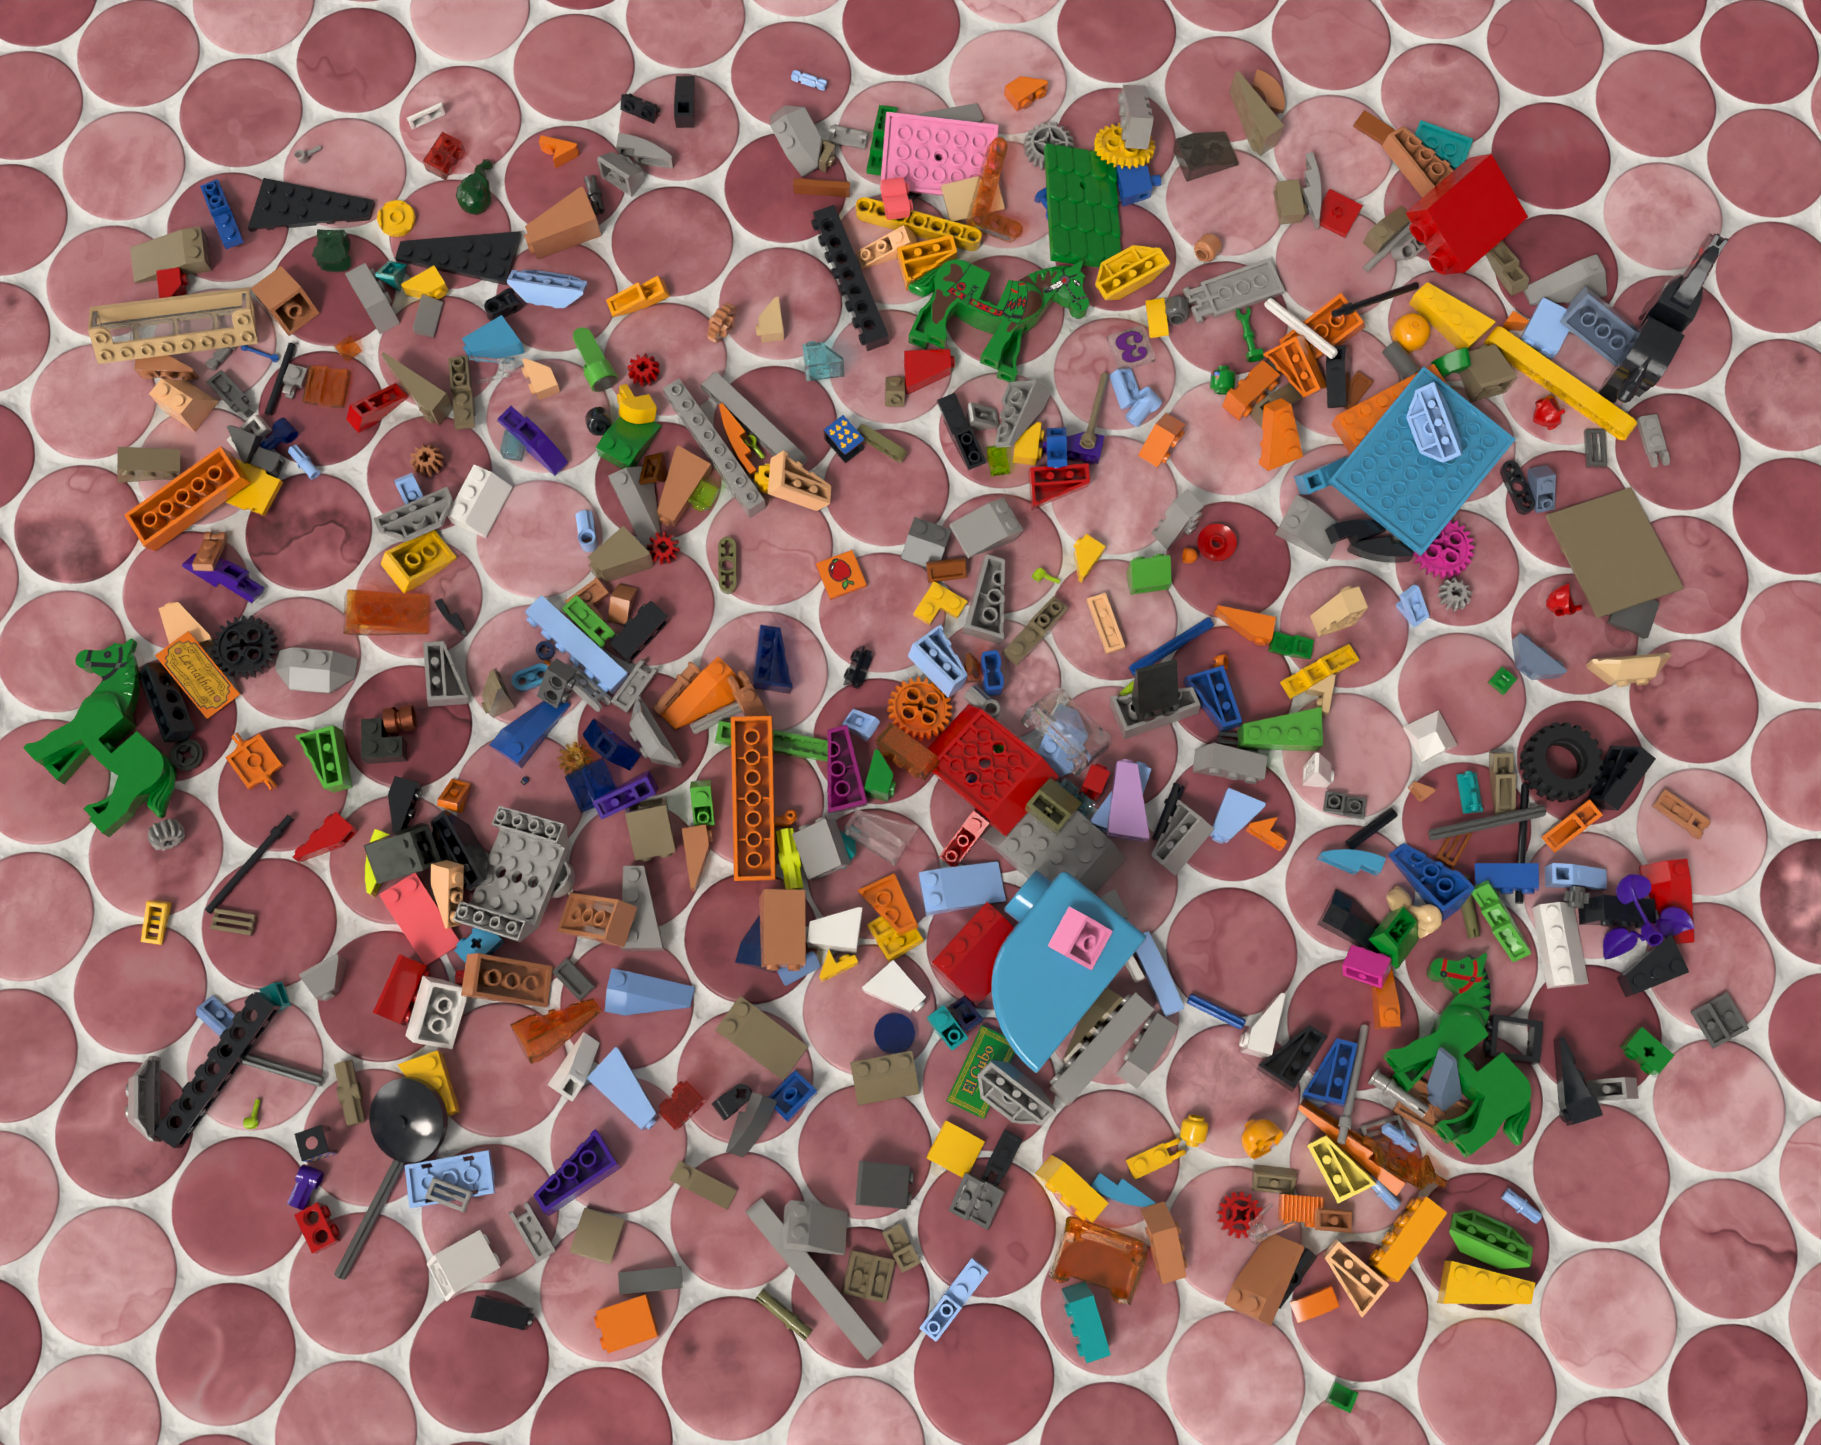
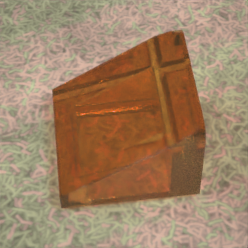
M350 335L333 346L346 362L362 351Z

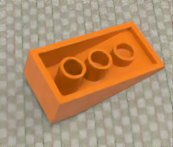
M1342 293L1338 294L1303 321L1305 325L1333 347L1342 345L1366 327L1356 311L1347 316L1341 315L1335 318L1332 316V310L1349 303ZM1292 330L1282 337L1279 342L1282 344L1296 336H1300V334ZM1307 341L1316 361L1325 356L1323 352Z

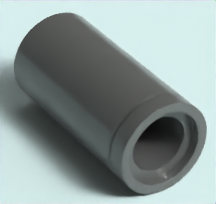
M1398 341L1391 343L1382 352L1403 380L1421 370Z

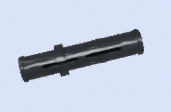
M1173 783L1168 799L1164 801L1165 807L1151 838L1154 841L1157 839L1158 842L1161 834H1165L1169 825L1167 821L1170 816L1173 817L1177 809L1176 803L1178 799H1181L1185 786L1181 785L1180 787V784Z

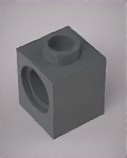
M258 447L251 457L252 466L265 470L268 475L275 478L279 477L286 462L280 454Z

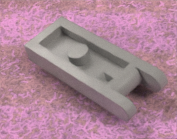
M643 659L638 662L611 700L613 705L627 714L634 706L636 697L643 694L659 670L656 667L653 668L651 673L644 670L642 667L645 664V660Z
M573 665L572 668L577 670L574 678L576 683L572 690L597 712L602 710L600 701H603L606 705L611 704L612 698L576 665Z
M527 1201L524 1203L527 1212L519 1217L516 1216L514 1211L509 1212V1215L536 1262L539 1263L557 1250Z

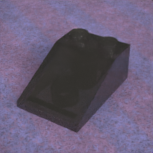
M1225 131L1192 133L1177 138L1173 151L1186 182L1239 165Z

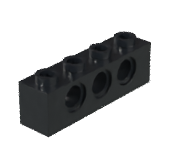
M161 662L146 663L138 675L164 743L187 741L195 729L194 723L190 719L187 705L182 698L181 689Z

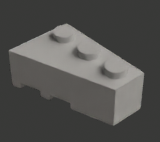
M366 263L345 273L379 334L400 324L390 306V303L393 301L387 292L383 293L385 288L380 280L376 281L378 278L373 268L369 270Z
M1211 743L1195 749L1192 773L1224 777L1232 780H1244L1245 783L1256 784L1258 781L1265 779L1267 756Z

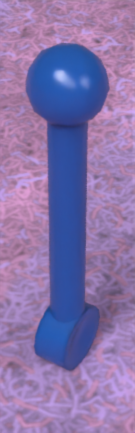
M248 345L241 346L243 351L248 350L270 358L274 363L279 361V357L276 354L270 355L248 347Z

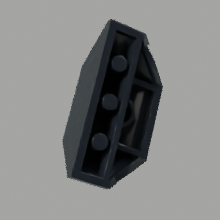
M447 810L442 811L431 821V827H433L432 836L441 861L448 860L464 865L463 887L471 891L486 880L489 859L470 825Z

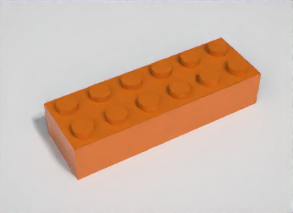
M1434 364L1427 367L1429 371L1446 383ZM1418 373L1336 415L1331 425L1350 455Z
M220 446L124 514L142 545L156 551L250 484V481L232 453Z

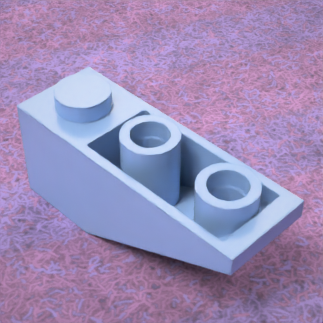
M1551 863L1545 867V887L1570 888V886H1577L1592 890H1607L1606 869Z

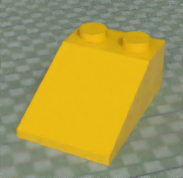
M432 530L386 551L381 565L405 594L421 586L455 561L457 557L438 533Z

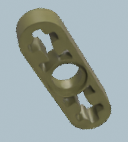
M861 424L858 427L857 431L864 438V442L893 460L902 463L907 456V452L902 447L867 425Z
M724 537L718 543L719 588L724 594H732L737 589V548L735 541L730 537ZM726 543H729L731 546L729 548L730 556H726V551L724 548ZM725 561H730L733 563V568L724 570L722 564ZM726 575L729 576L730 583L733 584L728 589L723 585L726 584Z

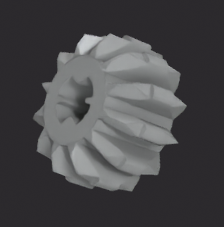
M1456 577L1452 578L1451 581L1445 580L1443 582L1444 585H1440L1438 588L1440 592L1437 594V597L1442 599L1439 602L1440 605L1445 603V609L1448 610L1452 607L1453 612L1457 611L1458 608L1463 610L1466 604H1469L1471 601L1469 597L1472 595V592L1467 591L1470 586H1464L1463 579L1457 582Z
M168 818L165 821L161 820L159 823H154L153 827L148 829V840L155 850L162 849V851H165L169 848L172 849V847L179 846V843L184 841L185 831L177 819L171 820Z

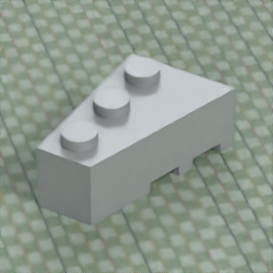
M1187 489L1172 502L1165 512L1167 518L1164 521L1161 519L1158 522L1159 526L1151 532L1152 535L1167 550L1185 534L1189 536L1196 530V525L1200 522L1198 519L1203 515L1201 512L1204 505Z
M444 641L423 642L428 707L469 704V697L465 692Z
M1179 799L1176 803L1177 809L1173 817L1170 816L1167 821L1169 825L1165 834H1161L1151 854L1154 859L1175 876L1214 830L1209 823Z
M1159 1013L1153 1019L1151 1017L1147 1019L1143 1025L1145 1031L1143 1034L1139 1032L1133 1041L1135 1044L1132 1050L1129 1048L1123 1057L1125 1062L1116 1074L1135 1088H1138L1150 1074L1178 1028L1177 1025Z

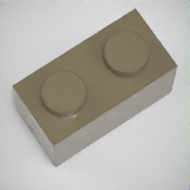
M1299 179L1276 182L1273 193L1279 225L1302 222L1304 215L1307 214V207L1302 200L1304 194L1303 187L1299 184Z

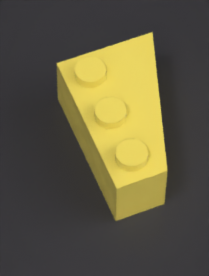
M1327 1134L1307 1145L1337 1203L1377 1184V1181Z

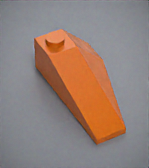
M717 656L662 714V717L677 730L698 720L702 716L711 714L717 709L728 706L736 701L728 683V677L733 676L736 679L739 689L744 686L733 670Z

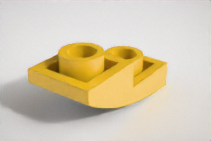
M1164 298L1145 300L1150 338L1169 336Z

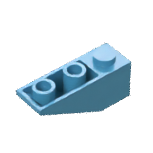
M1347 456L1294 476L1300 495L1310 494L1330 486L1331 484L1328 481L1347 460Z

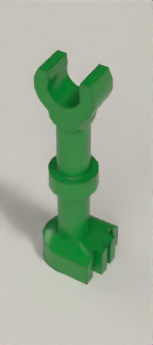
M1247 307L1246 314L1242 315L1240 310L1237 309L1235 316L1242 323L1243 339L1246 341L1249 351L1246 353L1247 362L1261 361L1264 359V352L1262 348L1256 349L1255 335L1251 331L1249 323L1251 310Z

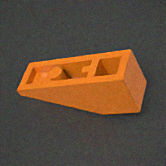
M1217 605L1214 611L1216 617L1247 640L1254 642V644L1259 646L1269 645L1273 638L1276 617Z
M1391 967L1383 988L1372 986L1375 1029H1396L1401 1027L1400 1005Z

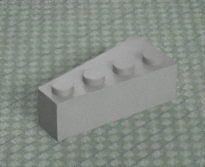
M1123 85L1122 92L1118 93V104H1120L1119 116H1121L1120 128H1123L1121 139L1125 141V148L1148 149L1154 117L1151 108H1149L1150 102L1147 100L1148 95L1145 86Z
M1193 687L1178 689V709L1173 715L1166 717L1163 715L1157 716L1155 719L1147 722L1144 720L1138 721L1131 701L1132 694L1119 697L1118 695L1110 696L1109 703L1124 739L1196 715L1200 709V702Z
M623 866L622 901L637 907L629 931L628 940L621 949L623 951H665L647 870L644 866Z

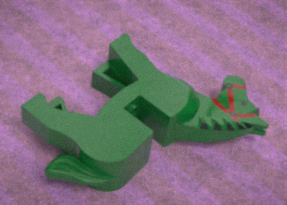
M1487 953L1482 954L1478 958L1467 955L1460 961L1443 958L1434 960L1427 967L1426 974L1428 978L1434 982H1442L1445 988L1454 994V998L1436 1018L1430 1035L1417 1039L1406 1047L1391 1049L1382 1056L1395 1072L1392 1079L1406 1092L1434 1065L1439 1048H1444L1456 1059L1461 1093L1471 1102L1460 1117L1442 1120L1432 1128L1445 1144L1452 1142L1464 1158L1472 1155L1492 1139L1503 1122V1133L1515 1146L1520 1145L1531 1113L1530 1083L1526 1076L1503 1052L1478 1071L1474 1069V1063L1469 1058L1464 1057L1465 1053L1488 1036L1485 1026L1490 1013L1491 992L1489 977L1484 967Z

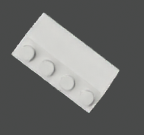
M1567 902L1539 904L1533 907L1532 911L1547 989L1589 984L1574 908L1568 907Z

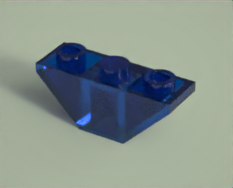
M593 718L582 734L594 751L606 760L629 771L642 755L595 718Z

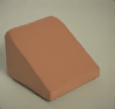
M1416 781L1408 787L1419 802H1423L1436 791V789Z

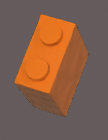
M648 1294L597 1310V1315L594 1316L597 1329L601 1328L603 1336L600 1337L602 1349L607 1350V1353L660 1336Z

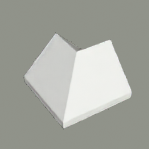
M1439 710L1403 727L1421 762L1457 746Z

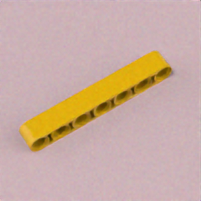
M867 197L859 198L856 202V217L860 221L896 230L904 225L912 230L915 236L928 240L957 233L958 236H953L956 248L974 252L981 246L982 234L975 227L914 210L910 211V216L903 218V221H898L897 219L887 220L886 215H878L879 213H885L883 202ZM861 208H867L868 210L862 211V210H860V209H861ZM915 223H921L922 225L916 226ZM933 228H939L940 231H934ZM970 238H975L976 241H971V240H969V239H970Z

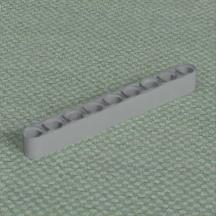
M762 1198L756 1201L745 1211L746 1214L863 1357L869 1360L883 1347L882 1343L806 1251L782 1249L783 1223Z

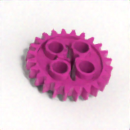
M1450 520L1439 533L1438 539H1435L1426 551H1431L1434 557H1430L1426 551L1421 556L1413 552V557H1417L1414 564H1421L1419 570L1427 569L1425 575L1433 572V578L1440 574V578L1444 579L1447 574L1450 579L1453 577V574L1458 576L1461 571L1464 572L1467 568L1466 565L1469 566L1472 562L1470 559L1474 554L1470 551H1473L1475 546L1469 544L1474 539L1467 538L1470 531H1463L1465 525L1458 527V520L1454 524ZM1450 538L1455 539L1457 541V545L1453 544L1450 541ZM1446 556L1451 557L1453 562L1447 561Z

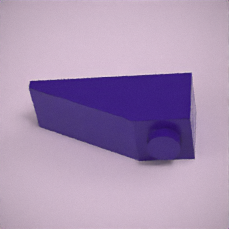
M647 771L595 799L592 803L602 820L655 795L658 791V786L650 771Z

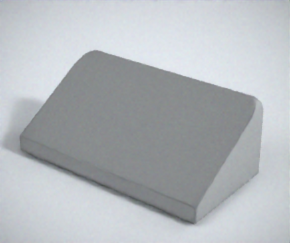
M422 294L413 324L415 334L434 338L443 307L442 301Z

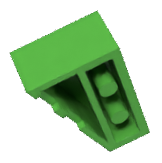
M332 725L295 735L301 743L306 757L309 758L313 765L312 768L324 789L335 793L353 788L342 729Z

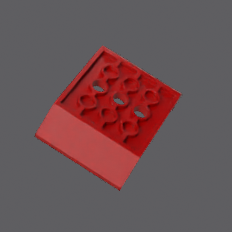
M970 704L959 713L915 761L929 775L933 773L990 820V824L1005 837L1028 813L1025 810L1026 804L1050 778L1055 782L1059 779L1057 773L1043 757L984 710ZM996 745L1004 746V751L1002 753H995L993 748ZM987 759L991 762V765L988 768H982L980 762ZM975 774L977 780L974 783L967 782L966 778L968 775Z

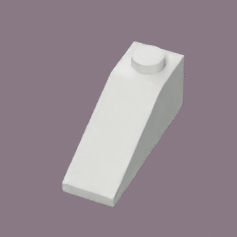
M1315 753L1303 766L1302 786L1327 788L1334 780V770H1331V763L1320 753Z

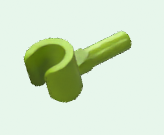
M748 435L751 439L750 444L747 440L742 439L761 459L765 457L756 445L755 436Z
M1042 568L1036 569L1031 576L1037 582H1041L1043 578L1057 584L1060 582V579L1050 576Z
M255 1100L251 1117L244 1118V1128L255 1129L258 1127L257 1113L261 1100Z

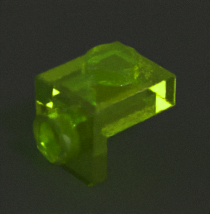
M995 445L988 446L987 462L990 475L1010 474L1007 448H997Z
M701 480L694 496L690 497L688 502L693 504L692 507L698 511L710 510L720 489L706 480Z

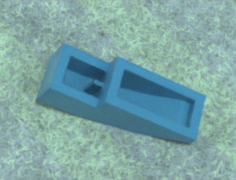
M1343 849L1321 852L1317 860L1352 875L1357 874L1361 869L1377 876L1381 873L1386 858L1361 850Z
M1098 1173L1090 1184L1098 1194L1125 1205L1147 1207L1157 1204L1123 1178L1115 1184L1103 1174Z

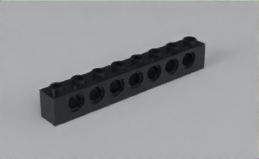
M835 205L814 211L813 220H811L814 231L819 233V244L826 250L824 253L828 264L831 263L833 267L831 269L834 280L838 279L840 295L845 296V307L848 313H852V324L855 329L859 330L860 334L858 337L861 345H865L866 350L870 351L889 344V335ZM826 228H832L833 230H831V231H826L825 229H826ZM838 244L840 246L832 247L831 245ZM844 260L846 263L840 264L838 261ZM850 276V277H852L853 279H852V280H846L845 277ZM853 293H859L860 295L857 296V297H854V296H852L851 294H853ZM860 309H865L867 312L860 313L858 311ZM873 326L874 328L871 330H867L865 327Z
M254 992V994L252 993L245 1000L246 1005L242 1011H238L232 1019V1025L229 1029L227 1028L220 1035L221 1040L217 1046L210 1049L205 1063L196 1069L195 1077L183 1087V1094L171 1104L168 1115L158 1122L156 1126L158 1129L154 1134L171 1147H183L280 1010L281 1006L265 994ZM254 1010H256L258 1014L257 1019L255 1021L251 1019V1013ZM241 1028H244L245 1035L241 1039L238 1033ZM229 1045L233 1050L230 1056L226 1054V1049ZM216 1063L220 1066V1071L217 1074L213 1069ZM203 1081H206L207 1089L203 1092L201 1084ZM190 1099H193L195 1102L192 1110L188 1105ZM178 1117H181L182 1124L180 1127L176 1125V1119Z

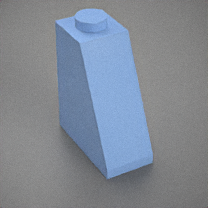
M1228 788L1224 793L1212 827L1214 830L1209 836L1212 837L1213 841L1220 844L1229 842L1262 811L1266 803Z

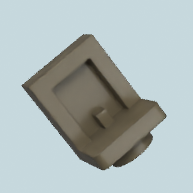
M823 140L819 170L826 173L828 168L832 167L835 162V145L828 140Z
M886 377L885 406L904 407L905 377Z

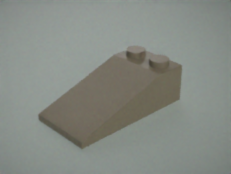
M1236 71L1229 93L1251 149L1261 156L1278 145L1284 125L1243 75Z
M201 226L181 229L130 248L135 284L157 280L156 271L179 267L187 275L212 271L208 237Z
M383 352L381 356L390 372L410 396L420 412L423 413V418L431 424L436 423L440 426L453 410L447 394Z
M741 996L715 1029L718 1034L783 1081L808 1048L806 1044Z

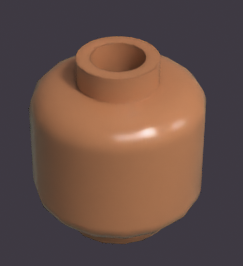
M1210 233L1204 234L1194 245L1195 256L1204 262L1213 261L1222 250L1220 239Z

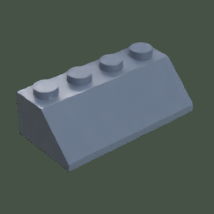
M1586 286L1571 301L1560 323L1614 366L1617 365L1627 350L1637 330L1635 325Z

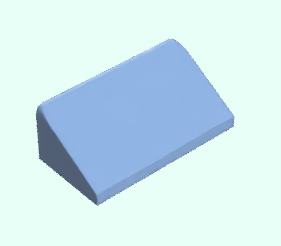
M1116 369L1110 374L1109 378L1120 408L1127 409L1133 407L1137 402V395L1140 391L1132 369Z

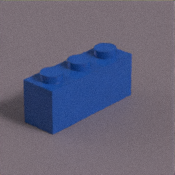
M1475 863V886L1489 879L1494 889L1501 891V894H1513V891H1522V894H1535V891H1539L1538 863Z

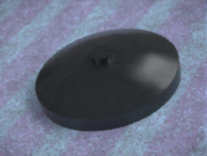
M402 1077L386 1083L376 1093L370 1107L369 1123L375 1142L387 1156L399 1162L414 1163L430 1157L440 1148L447 1133L448 1116L445 1104L434 1087L419 1078Z

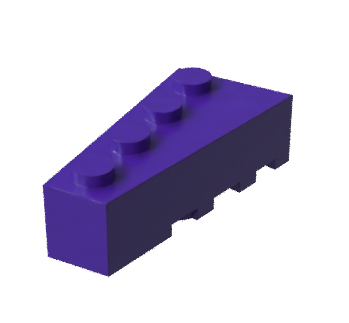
M596 1129L591 1132L584 1143L582 1142L576 1148L577 1150L570 1158L561 1164L562 1166L556 1173L552 1174L533 1194L542 1211L548 1216L621 1168L605 1140Z

